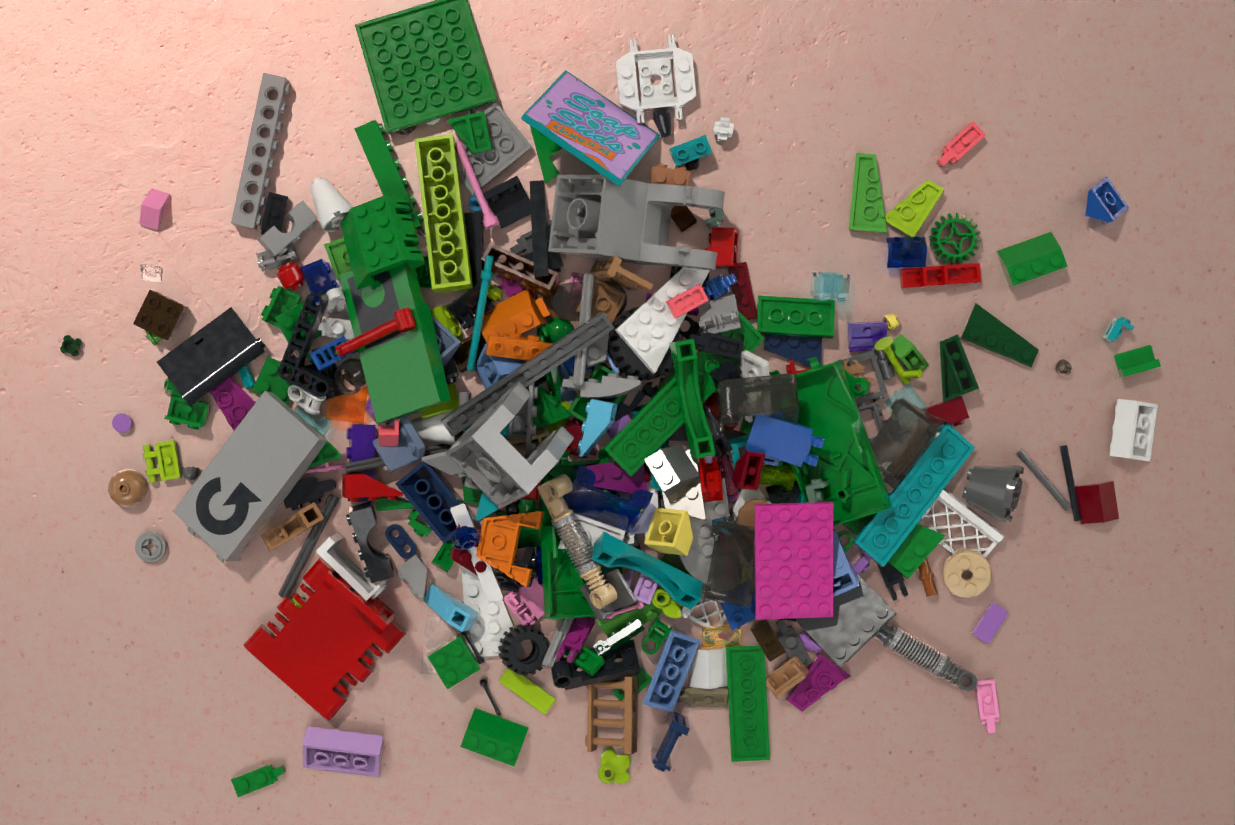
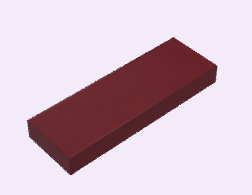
M737 263V269H728L729 275L734 274L738 281L731 286L732 292L736 297L738 311L747 320L756 319L757 312L747 263Z

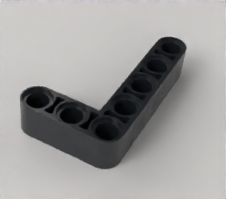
M323 291L311 293L306 297L278 369V374L283 380L320 397L333 392L335 382L332 378L305 366L304 363L328 305V295ZM315 296L319 297L320 299L319 305L315 303ZM308 314H311L313 317L312 323L308 320ZM301 331L306 334V340L302 339ZM294 349L299 351V357L295 356ZM287 366L291 367L292 375L288 373ZM304 374L308 375L309 383L304 380ZM322 382L325 383L327 387L326 391H324L321 388Z

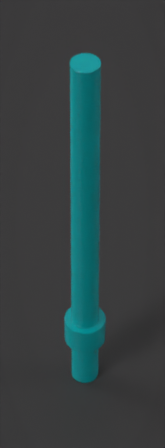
M486 255L484 270L481 271L480 278H482L467 370L474 371L489 282L493 276L491 270L494 256Z

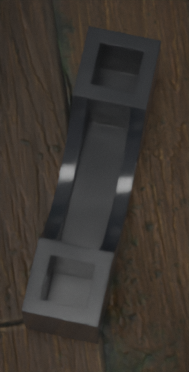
M372 501L349 507L346 517L349 526H353V539L355 543L359 544L358 554L360 560L365 562L364 572L366 577H370L371 583L394 577V568L389 553L375 550L368 541L369 531L377 524V516Z

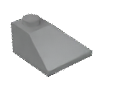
M447 451L421 457L423 462L449 475H457V478L467 476L445 454Z

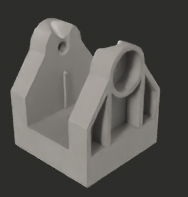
M520 381L514 384L482 414L445 453L500 509L528 495L560 460L574 439L561 426L557 431L554 430L524 458L500 434L531 396V393Z

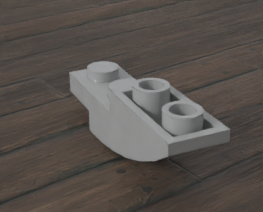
M608 373V376H602L601 383L597 379H588L580 387L574 386L573 376H569V379H563L562 387L580 390V397L583 399H608L631 393L643 387V382L638 380L639 377L627 376V379L619 378L620 375Z

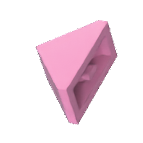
M151 188L141 204L139 224L159 230L170 194Z

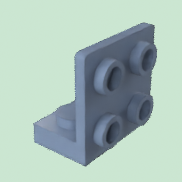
M407 416L400 419L398 446H379V439L373 440V446L390 473L425 456V445Z

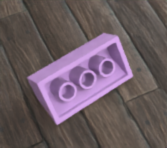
M307 726L303 741V768L379 777L383 736Z

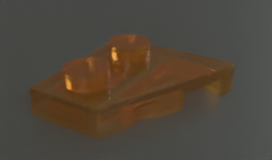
M368 387L328 399L325 419L363 424Z

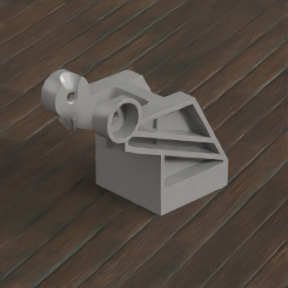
M557 175L548 252L595 259L616 256L626 263L715 270L716 252L690 249L678 245V247L667 246L671 209L674 206L723 209L725 192L709 188L652 184L625 179L618 186L603 175Z

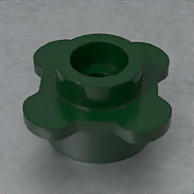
M70 335L64 336L60 351L62 353H70L74 357L77 356L82 340L80 338H71Z

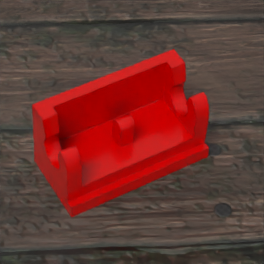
M699 458L701 490L704 502L724 500L721 467L718 465L717 459L712 458V463H706L705 458Z

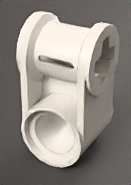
M292 385L288 389L289 398L306 412L313 415L320 413V406L322 401L326 399V395L320 397L296 385Z

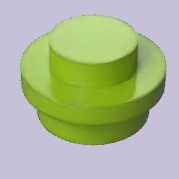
M489 285L488 298L493 302L496 300L500 301L503 292L496 286Z

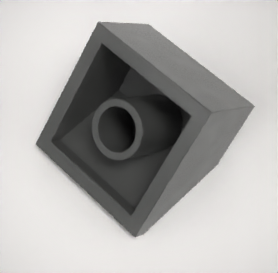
M681 444L661 449L644 459L667 497L700 478L699 473Z

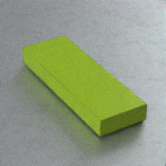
M509 668L506 669L499 679L500 683L544 715L556 700L555 697L523 674H517Z

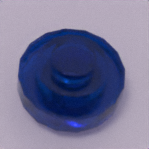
M462 526L453 535L452 543L456 549H471L480 541L481 535L477 528Z

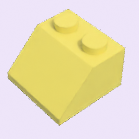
M655 508L644 544L659 553L688 556L693 540L688 512L684 510Z

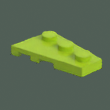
M927 180L906 199L896 205L894 209L885 214L886 223L914 239L943 194L944 189Z

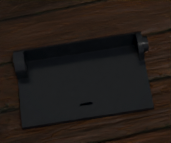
M230 307L158 360L157 363L186 403L191 407L265 352L263 348L266 346L259 337L255 339L236 312Z

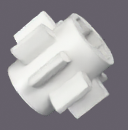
M720 117V121L714 122L713 135L718 136L717 140L727 141V137L732 138L734 123H729L730 118Z

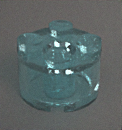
M812 272L810 295L813 296V299L826 301V297H832L834 301L845 302L846 298H849L850 274H845V277H843L840 273L819 272V276H817L816 272Z

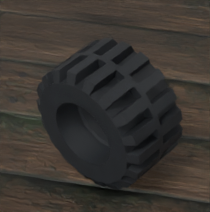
M521 624L516 625V628L510 627V632L505 631L503 634L505 635L504 639L500 638L499 641L502 643L501 646H498V650L501 651L499 657L503 660L502 663L520 675H528L529 673L533 675L536 674V670L541 671L543 669L541 667L543 659L550 646L547 644L549 642L548 638L544 636L543 632L526 624L524 626ZM530 639L532 642L531 654L526 659L518 660L516 656L518 645L522 641Z

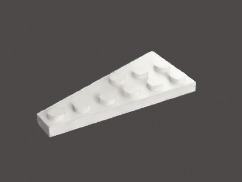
M682 267L615 329L652 374L656 373L670 346L669 343L673 341L687 314L685 313L674 319L666 301L698 284L702 286L710 270Z
M461 566L464 604L479 612L472 628L468 630V635L480 656H499L501 651L498 650V646L502 645L499 642L500 638L504 639V632H510L509 628L513 626L503 599L489 603L478 576ZM466 639V644L469 650L471 651L472 655L476 657L474 651L472 650L470 644ZM521 643L516 649V655L525 654Z

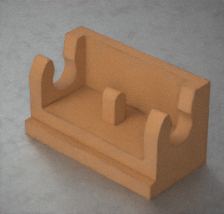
M795 655L767 676L766 679L768 681L766 685L775 695L776 699H778L805 679L809 670Z

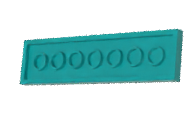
M945 423L889 494L892 506L885 511L875 513L853 543L877 564L884 567L975 447L953 427Z

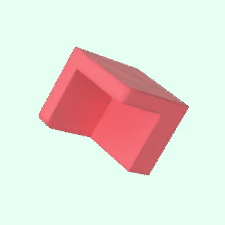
M394 419V426H378L379 446H398V419Z

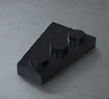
M797 479L765 487L771 504L799 503L801 490Z

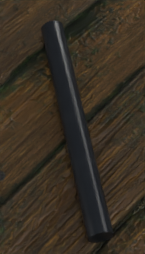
M1062 445L1059 447L1074 521H1080L1082 518L1067 445Z

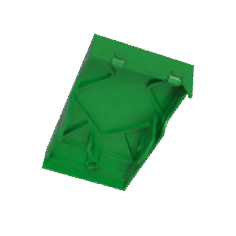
M601 449L599 451V460L569 461L568 455L570 451H565L560 458V462H557L544 476L539 486L561 474L567 475L574 486V483L579 479L587 480L586 465L613 462L614 460L608 459V454L604 449ZM586 485L580 487V490L584 491L587 488ZM572 489L563 498L568 508L575 513L574 492ZM612 490L611 499H613V502H609L603 509L597 507L594 498L596 520L622 529V515L618 509V491ZM539 493L540 511L544 512L541 525L544 618L555 620L596 616L580 590V587L587 580L585 581L580 578L577 572L578 569H575L576 567L570 562L572 557H569L570 554H567L566 548L558 549L561 541L559 537L561 535H558L559 532H556L557 529L552 525V517ZM580 496V499H581V498H586V499H588V496H584V497ZM587 502L581 504L580 508L583 513L589 509ZM616 567L623 575V567Z

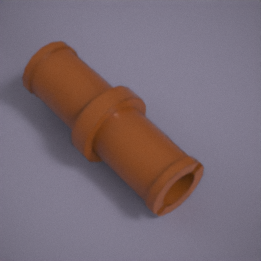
M926 558L918 567L920 573L919 580H922L926 597L938 594L933 579L934 573H931Z

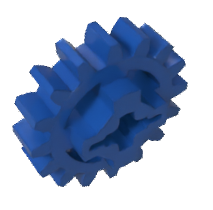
M720 274L706 281L703 284V290L707 298L710 297L711 300H714L730 292V286L738 281L734 274L726 277Z

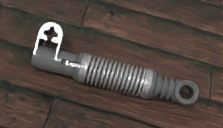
M886 624L873 637L882 642L885 648L892 650L895 654L898 653V656L901 655L907 661L910 660V662L931 673L934 677H945V680H949L950 683L953 682V685L965 691H971L977 686V678L973 673L961 668L959 665L957 666L956 663L950 661L947 655L942 652L939 653V651L936 652V649L933 650V647L930 648V645L927 647V644L921 640L919 641V639L912 635L910 636L909 633L907 634V632H904V630L897 626ZM965 676H969L971 680L967 686L962 684V679Z

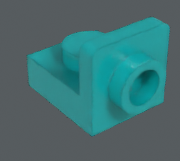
M1120 317V319L1113 318L1103 339L1108 342H1114V340H1118L1122 333L1121 327L1131 331L1134 329V326L1130 325L1131 321L1124 317Z

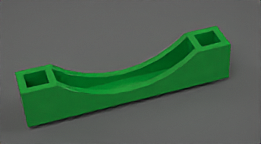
M694 339L671 342L669 344L691 458L698 459L716 455L712 434L705 417L700 395Z

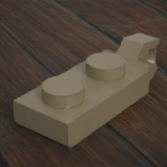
M682 688L676 703L689 704V707H727L728 689Z

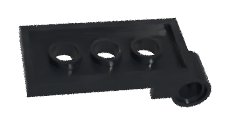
M634 639L601 656L605 663L593 676L583 670L577 671L579 667L567 662V659L562 657L551 668L554 686L569 690L641 673ZM594 648L589 649V650L593 651L594 653H596V651H595ZM617 658L623 659L621 662H614Z

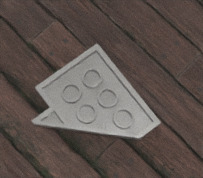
M497 102L484 111L492 150L473 154L464 143L465 151L481 189L532 148V145ZM472 108L468 110L467 115L479 113L477 108ZM462 164L461 181L473 195L475 192Z

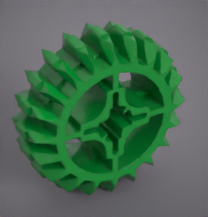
M948 213L947 220L944 216L940 217L942 224L938 221L934 222L937 228L932 227L930 231L935 233V235H929V239H934L935 242L929 243V246H936V249L932 250L933 254L938 251L940 252L937 259L945 256L943 262L947 263L950 258L951 265H954L956 259L959 264H962V257L965 261H969L968 254L971 256L976 255L972 249L979 250L980 247L975 245V243L981 242V239L975 238V236L981 234V232H974L978 225H970L973 221L972 218L966 222L965 214L959 219V213H955L953 219L951 213ZM954 223L962 225L968 233H960ZM948 224V236L940 239L942 229ZM952 234H954L955 237L963 236V238H960L957 241V244L955 243V241H946L953 237ZM970 238L967 249L961 253L962 241ZM942 245H950L955 254L947 252Z

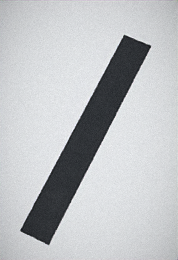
M544 180L530 181L534 277L548 276Z

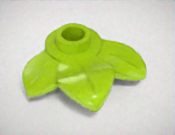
M663 588L656 590L652 598L653 605L662 609L667 617L681 618L680 608L683 605L675 602ZM658 597H664V602H659Z
M612 747L606 749L600 757L601 767L598 770V778L603 783L615 782L617 784H624L628 782L631 776L626 770L631 764V757L629 755L616 756ZM606 770L611 772L610 777L605 776Z

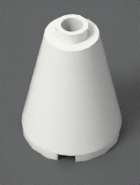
M318 177L312 181L310 190L321 228L324 232L339 230L338 226L353 206L326 178Z
M454 410L424 419L423 417L416 418L411 421L419 437L424 441L453 445L463 435V431H460L452 437L441 422L442 418Z

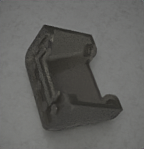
M904 398L894 401L890 407L892 415L871 443L882 479L893 489L898 487L905 478V475L912 469L913 465L927 450L944 426L941 421Z
M717 521V525L712 527L711 537L714 538V547L707 583L702 585L701 594L705 595L704 599L751 609L755 587L754 527Z

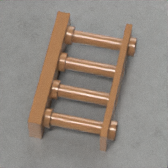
M638 675L626 676L623 681H604L587 685L588 735L585 738L587 752H593L597 750V745L622 747L624 754L632 755L636 753ZM597 688L622 689L625 691L624 699H597ZM597 707L622 708L624 710L623 720L597 718ZM597 726L622 727L624 729V737L622 739L597 738Z

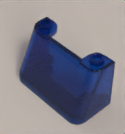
M580 465L572 471L570 477L573 485L572 491L564 495L563 498L568 508L573 510V512L629 531L636 526L643 515L653 493L639 489L633 492L630 500L618 497L593 487L596 480L593 470Z

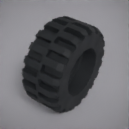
M635 307L620 314V317L612 322L614 329L609 332L608 344L610 348L607 349L608 355H612V362L614 365L617 364L619 372L626 373V377L636 376L641 381L651 380L665 375V373L670 372L674 368L671 349L669 346L656 373L652 374L615 331L639 308ZM680 327L672 342L683 340V337L679 336Z

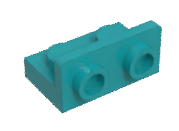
M706 135L669 148L670 155L673 157L676 166L712 153Z

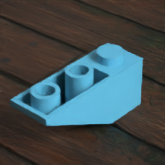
M591 399L587 403L586 413L588 415L587 420L582 425V432L584 434L578 444L579 456H587L612 426L618 404L599 399Z
M431 584L423 599L443 620L461 632L470 630L479 615V612L434 584Z

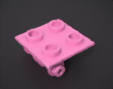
M535 577L531 587H520L519 592L511 591L503 598L523 626L524 624L531 626L544 615L543 588Z

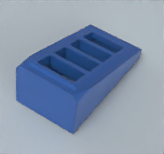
M345 336L310 354L320 372L354 353L352 351L342 357H336L331 349L333 347L336 348L340 343L346 342ZM328 351L333 359L329 360L325 352ZM322 355L326 363L322 364L318 356Z

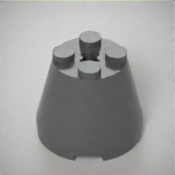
M976 465L973 469L969 468L967 473L969 483L968 487H964L962 498L966 499V503L1002 522L1011 523L1013 516H1010V514L1017 508L1023 484L1020 474L1024 473V467L1017 465Z

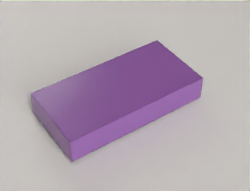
M991 602L971 634L989 644L1009 612Z

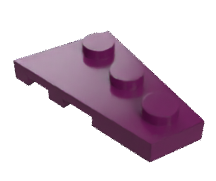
M819 653L809 666V673L806 678L793 688L786 700L799 710L804 711L819 700L821 696L837 687L839 683L848 679L851 675Z

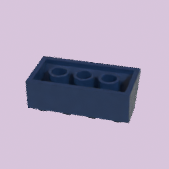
M423 461L396 483L397 487L443 543L456 534L457 525L450 511L452 507L464 503L471 520L473 521L476 518L475 514L441 472Z

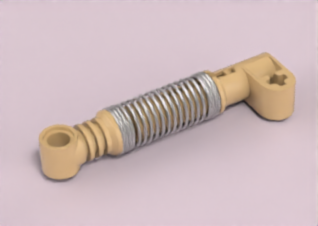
M561 474L538 486L537 490L552 517V525L557 529L556 532H559L558 535H561L559 538H562L563 544H566L564 547L568 551L567 554H570L569 557H572L570 560H573L572 563H575L574 566H577L575 569H578L577 572L580 578L588 581L586 584L590 585L588 587L589 590L592 589L590 593L592 604L597 609H602L617 600V592L611 584H605L606 579H603L604 575H600L602 572L601 564L592 560L593 549L590 550L592 546H589L590 543H587L589 540H585L587 537H583L585 536V534H582L584 531H580L582 529L580 524L577 525L579 521L576 522L577 518L573 510L568 508L563 498L564 495L572 491V482L567 475Z

